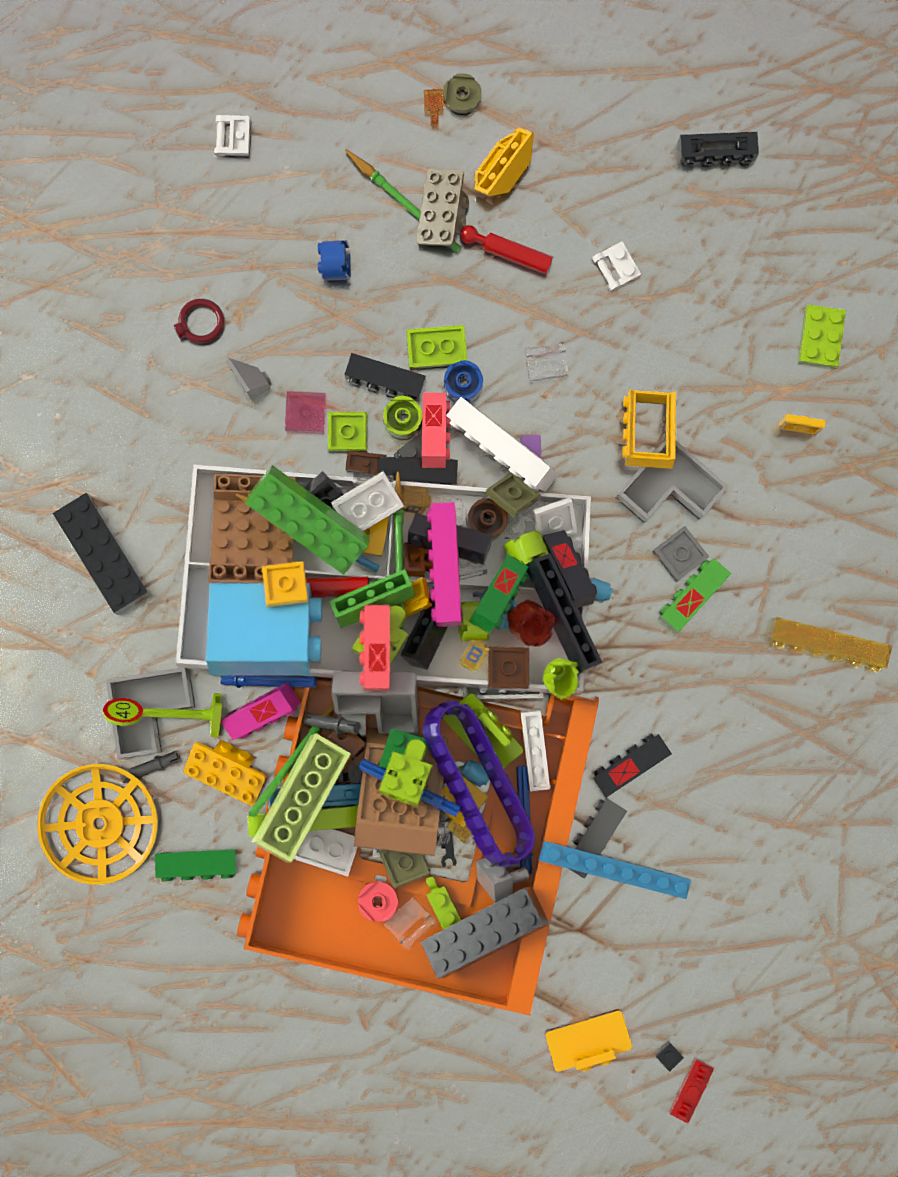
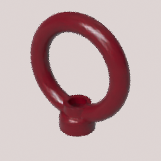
M203 298L194 299L182 307L178 315V323L174 324L173 327L179 339L185 337L195 343H208L216 339L222 332L224 315L221 308L213 301ZM204 306L210 308L215 313L217 323L211 333L199 336L189 331L186 324V316L191 309Z

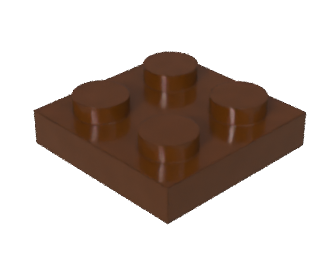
M488 647L487 688L529 689V648Z

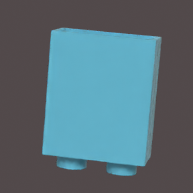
M210 583L206 663L210 675H310V661H321V636H311V623H322V598H312L310 584L306 583L308 603L267 607L264 583Z

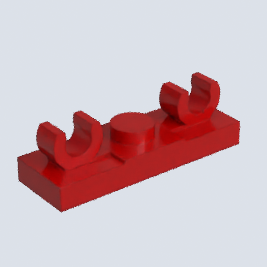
M695 1058L669 1113L670 1115L689 1124L714 1071V1067Z

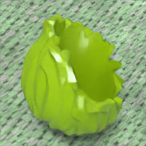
M556 658L545 667L543 682L551 694L560 698V700L569 698L572 693H575L574 690L578 688L577 674L579 671L576 670L577 662Z

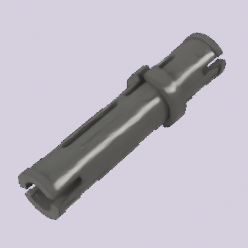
M306 713L305 717L309 718H303L306 726L331 729L336 733L347 732L357 735L359 731L355 729L360 730L361 727L359 722L345 720L343 717L332 718Z
M175 750L160 757L159 755L155 756L153 760L129 768L126 771L139 778L157 770L163 771L165 767L179 763L180 759ZM120 774L124 784L130 781L129 778Z

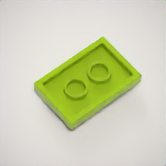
M809 304L806 306L799 363L832 368L839 367L846 310Z
M464 325L406 329L410 369L450 366L453 363L467 360Z

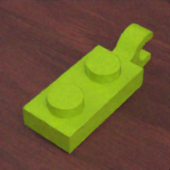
M433 875L426 878V882L431 890L426 895L443 930L461 921L445 886L439 888Z

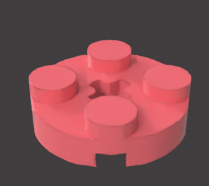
M379 880L367 884L361 890L358 906L361 914L366 919L382 922L394 915L399 900L395 889L390 884ZM375 896L377 898H383L382 906H375L373 904L375 902V900L373 899Z

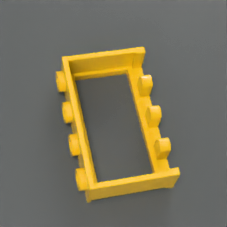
M629 388L628 396H624L623 407L627 408V412L623 414V424H626V429H623L622 441H626V446L622 448V458H625V466L673 469L676 443V392L637 391ZM636 402L666 404V454L635 452Z

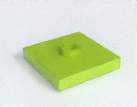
M328 412V452H347L348 450L367 452V412Z

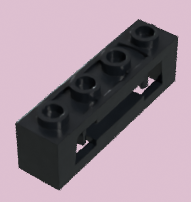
M758 132L680 135L678 140L679 164L684 163L686 166L695 165L696 163L712 165L715 162L732 164L734 161L751 163L759 155ZM733 144H737V145L735 146V148H728V149H704L703 152H699V151L701 150V148H709V147H732Z

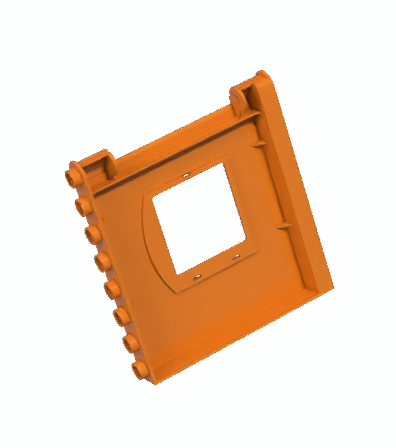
M317 677L316 687H295L294 692L302 704L298 718L289 716L287 719L283 739L293 742L289 757L279 755L274 778L312 727L304 724L303 718H309L305 717V714L321 715L333 703V678ZM417 687L420 713L419 733L423 734L422 726H424L425 716L431 708L437 707L444 702H460L463 697ZM550 693L545 716L541 715L550 789L530 791L529 785L530 822L535 833L532 853H534V856H532V874H529L528 880L513 884V893L525 887H532L549 924L563 867L541 862L539 858L544 841L566 847L568 845L598 709L599 697L597 696L594 699L570 695L569 698L560 700V698ZM482 702L489 711L492 710L497 715L502 725H506L512 733L511 735L523 747V753L504 768L514 791L518 795L517 767L527 766L521 712L523 711ZM335 710L331 715V717L333 718L342 717L338 716V713H335ZM366 714V741H363L365 744L367 743L369 727L378 728L376 714ZM442 718L440 721V731L442 736L448 737L447 747L454 761L466 763L467 760L471 762L474 760L481 764L477 755ZM324 728L318 734L323 738L327 739L328 741L337 745L329 737L331 732L328 729ZM343 732L339 737L344 740L347 735ZM366 749L354 761L349 757L341 773L349 772L348 766L360 764L365 758ZM290 771L288 772V774H287V775L285 776V778L283 779V784H284L285 780L287 779V777H288ZM350 780L337 783L335 782V784L351 783ZM490 782L487 795L489 798L486 800L483 819L501 852L504 855L507 852L513 853L517 840L515 829ZM267 803V807H266L265 813H268V811H269V809H268V803ZM356 827L338 828L335 830L355 836ZM477 845L469 879L466 882L433 875L439 888L445 886L461 920L495 903L477 880L476 861L485 858ZM257 846L255 857L265 860L261 875L252 873L247 887L246 897L255 899L252 914L242 913L237 929V937L246 938L244 949L530 1016L550 925L446 978L437 979L421 944V941L443 930L426 895L431 892L426 878L432 875H426L395 888L399 900L396 912L390 919L376 922L366 919L361 914L358 906L359 894L367 884L379 881L375 879V875L387 877L386 883L391 886L392 884L383 863L365 860L360 857L361 847L357 848L349 876L347 877L295 859L291 863H286ZM519 867V868H516V869H513V870H510V871H508V872L510 873V872H512V871L518 870V869H520V867ZM375 896L373 898L375 900V902L373 903L375 906L383 905L382 897L377 898Z

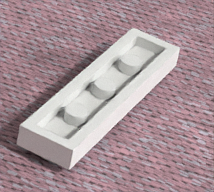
M541 710L521 712L530 791L550 789Z

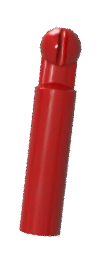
M472 225L464 226L460 231V238L464 243L472 244L478 242L483 244V250L545 275H547L553 261V256L494 233L490 232L487 236L481 235Z
M368 576L306 578V583L310 584L312 598H336L370 584Z

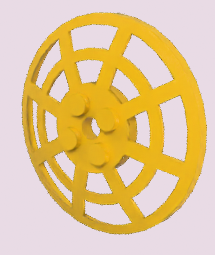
M91 764L67 772L50 787L40 805L37 831L44 854L59 872L77 882L102 885L127 877L145 862L156 841L158 815L150 792L136 776L117 766ZM99 770L117 772L129 778L130 782L124 789L113 783L101 782ZM91 771L92 783L82 785L72 793L62 787L73 776ZM136 786L142 790L147 798L152 815H140L138 805L130 795ZM93 788V801L84 804L76 798L82 792ZM102 788L112 789L120 794L112 803L102 798ZM57 793L65 799L59 811L58 823L45 824L49 803L54 794ZM125 800L131 805L134 817H123L119 807ZM72 804L79 810L75 821L64 822L66 811L69 805ZM97 818H102L105 822L102 829H97L94 825ZM152 823L150 841L145 852L141 855L134 848L140 835L141 824ZM124 825H135L130 843L121 836ZM65 830H76L80 841L74 848L68 841ZM58 831L63 846L69 852L61 862L52 852L46 832ZM116 842L123 849L116 856L106 858V846ZM86 845L98 848V859L88 858L80 854V852ZM127 854L136 861L127 870L114 876L106 877V865L119 861ZM75 858L85 864L98 865V878L82 876L71 871L67 866Z

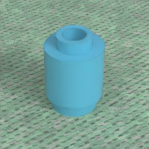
M594 577L593 579L589 578L591 583L595 584L597 588L595 599L602 602L605 599L609 600L613 591L610 588L611 584Z
M470 760L466 761L460 773L475 785L481 787L483 784L486 786L489 778L483 766L474 760L472 762Z

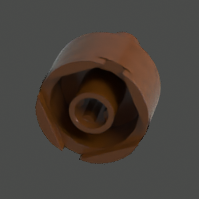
M482 498L476 501L470 508L466 517V527L492 535L493 541L504 531L508 521V513L492 499ZM489 518L490 522H484L483 519Z

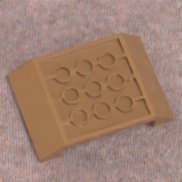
M214 475V507L208 583H264L262 566L292 563L293 538L236 496L237 493L248 497V494L263 476Z
M369 727L364 759L379 766L389 734H378V728ZM421 733L415 735L424 738L423 734ZM442 736L447 745L448 737ZM427 749L423 762L432 765V770L425 789L442 797L444 777L440 774L435 759L432 758ZM363 772L354 847L434 856L440 809L437 811L436 807L422 800L418 808L380 795L379 788L382 780Z

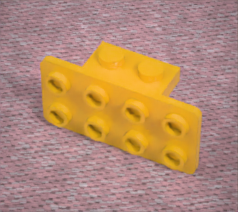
M222 740L218 742L214 749L195 742L183 770L185 775L250 806H254L266 779L264 773L251 768L256 758L255 756Z
M619 1010L557 1028L545 1034L556 1071H563L576 1067L577 1070L581 1069L582 1072L588 1071L593 1068V1065L599 1063L601 1066L612 1063V1059H616V1054L632 1049L622 1012Z

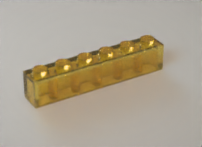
M780 617L773 618L768 641L773 642L772 646L784 648L786 645L792 647V651L803 653L806 650L810 651L811 655L822 658L823 655L830 656L832 661L842 662V660L850 661L849 665L856 667L866 665L869 666V670L876 672L888 668L892 645Z

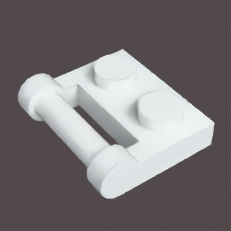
M216 116L217 146L214 149V155L249 156L250 116ZM225 124H230L229 147H224Z
M623 242L592 257L594 263L598 264L606 278L611 292L641 276ZM607 257L620 280L616 281L606 265L604 259Z

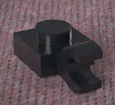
M360 764L348 766L349 772L339 774L336 783L348 780L351 783H361L363 771L359 769Z
M443 832L444 837H440L441 849H445L446 854L442 857L441 864L443 867H446V859H452L453 866H456L457 861L454 856L452 832Z

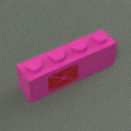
M287 682L229 712L220 722L232 740L239 737L244 739L251 734V731L255 730L258 732L266 727L267 723H276L281 719L280 716L285 714L287 717L293 714L300 700Z

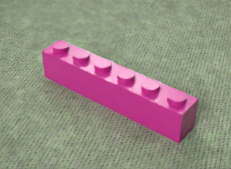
M455 502L430 504L431 510H427V520L431 522L432 530H428V540L432 542L433 549H429V561L433 562L434 568L430 569V581H434V589H431V601H435V609H432V621H436L437 627L462 626Z

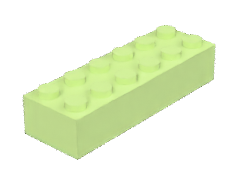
M316 733L310 735L251 843L286 863H291L351 753Z

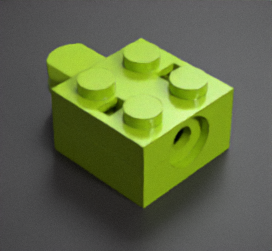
M400 606L390 607V665L408 636V633L400 629L406 618V613ZM360 636L351 650L352 653L359 657L360 652H364V644H360Z
M411 740L407 745L404 755L396 752L392 753L379 788L380 795L418 808L432 770V765L423 762L426 746L422 741Z

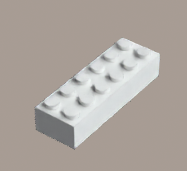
M462 397L459 398L446 415L451 419V425L465 433L466 437L477 443L485 452L494 456L496 461L509 468L508 470L522 480L525 478L523 482L537 492L539 489L546 492L560 474Z

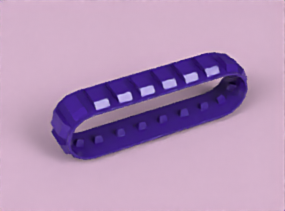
M458 701L444 702L437 707L431 708L425 716L424 726H422L423 736L432 758L437 763L436 766L440 774L444 777L446 785L455 799V803L461 806L459 811L462 813L468 829L471 830L477 847L480 848L483 856L491 863H498L500 866L519 864L520 860L527 859L533 850L535 841L534 829L516 791L512 787L507 773L503 769L498 755L494 751L489 737H487L484 731L485 729L481 721L467 704L460 705ZM444 713L446 715L454 714L461 722L515 829L517 840L513 853L507 852L504 855L498 848L442 737L440 721Z

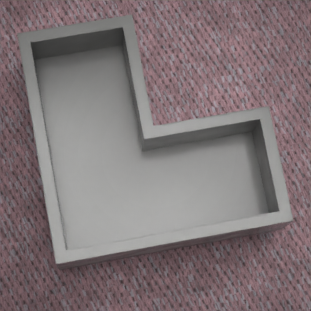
M666 440L654 453L666 454ZM676 441L673 469L641 467L618 492L616 497L644 522L648 520L670 494L701 519L729 486Z
M186 667L106 680L109 701L116 698L132 699L138 702L144 709H185L194 707L189 669ZM142 717L139 722L127 726L112 724L117 759L161 752L156 717Z
M341 670L333 672L332 697L335 713L376 714L378 734H390L391 728L412 735L419 734L420 713L416 673L409 671L390 672L388 691H363V685H359V674L363 673V671L350 672Z

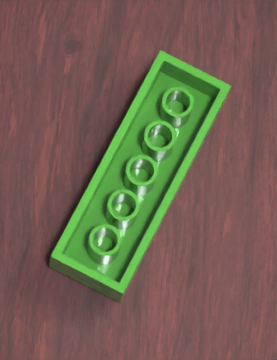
M271 465L248 494L245 504L343 575L368 547L369 535L273 465Z

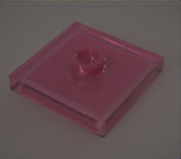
M287 391L284 430L324 433L326 393Z

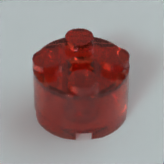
M530 599L518 604L508 613L506 618L510 633L527 646L539 647L544 645L552 637L553 633L551 631L553 626L555 627V618L552 613Z

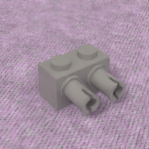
M486 858L476 861L477 880L495 903L513 894V884L528 880L529 874L525 867L510 873L508 872L519 868L520 863L500 866L498 863H491Z

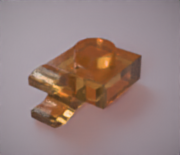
M443 89L424 90V110L430 111L431 125H439L438 111L444 110Z

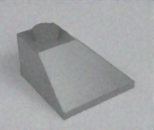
M231 358L226 359L230 369L251 400L270 388L268 382L271 380L265 371L261 373L258 367Z

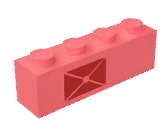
M423 393L422 468H446V460H450V448H446V444H450V432H446V428H450V418L446 416V412L450 411V401H446V393Z
M365 605L364 611H360V624H364V632H360V644H364V652H360V665H363V673L359 674V685H363V691H388L390 679V606Z

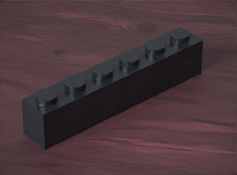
M551 553L532 560L527 564L529 566L527 569L528 576L568 660L578 664L576 670L579 673L577 675L603 663Z

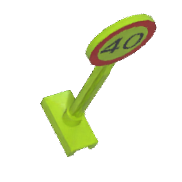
M213 693L211 709H144L138 702L132 699L116 698L104 705L102 713L108 722L120 726L135 724L142 717L201 719L202 721H209L210 736L219 737L222 711L221 693Z

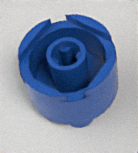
M347 240L318 243V254L321 255V262H318V272L322 273V279H325V281L349 279L348 275L351 274V256L346 252V248H349Z
M467 360L450 365L444 375V389L448 397L455 402L462 397L470 403L478 398L483 388V376L479 367ZM466 379L467 384L461 385L460 381Z

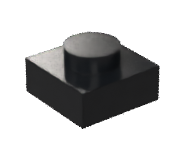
M670 1042L655 1055L669 1072L684 1059Z

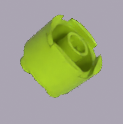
M398 396L392 399L383 411V419L387 431L392 436L400 439L415 436L422 426V410L419 404L408 396ZM401 414H405V421H401Z
M537 530L521 535L515 541L511 540L503 545L506 555L512 556L525 565L538 557L549 554L544 540Z
M480 601L461 602L462 626H458L461 642L489 640V633L469 622Z

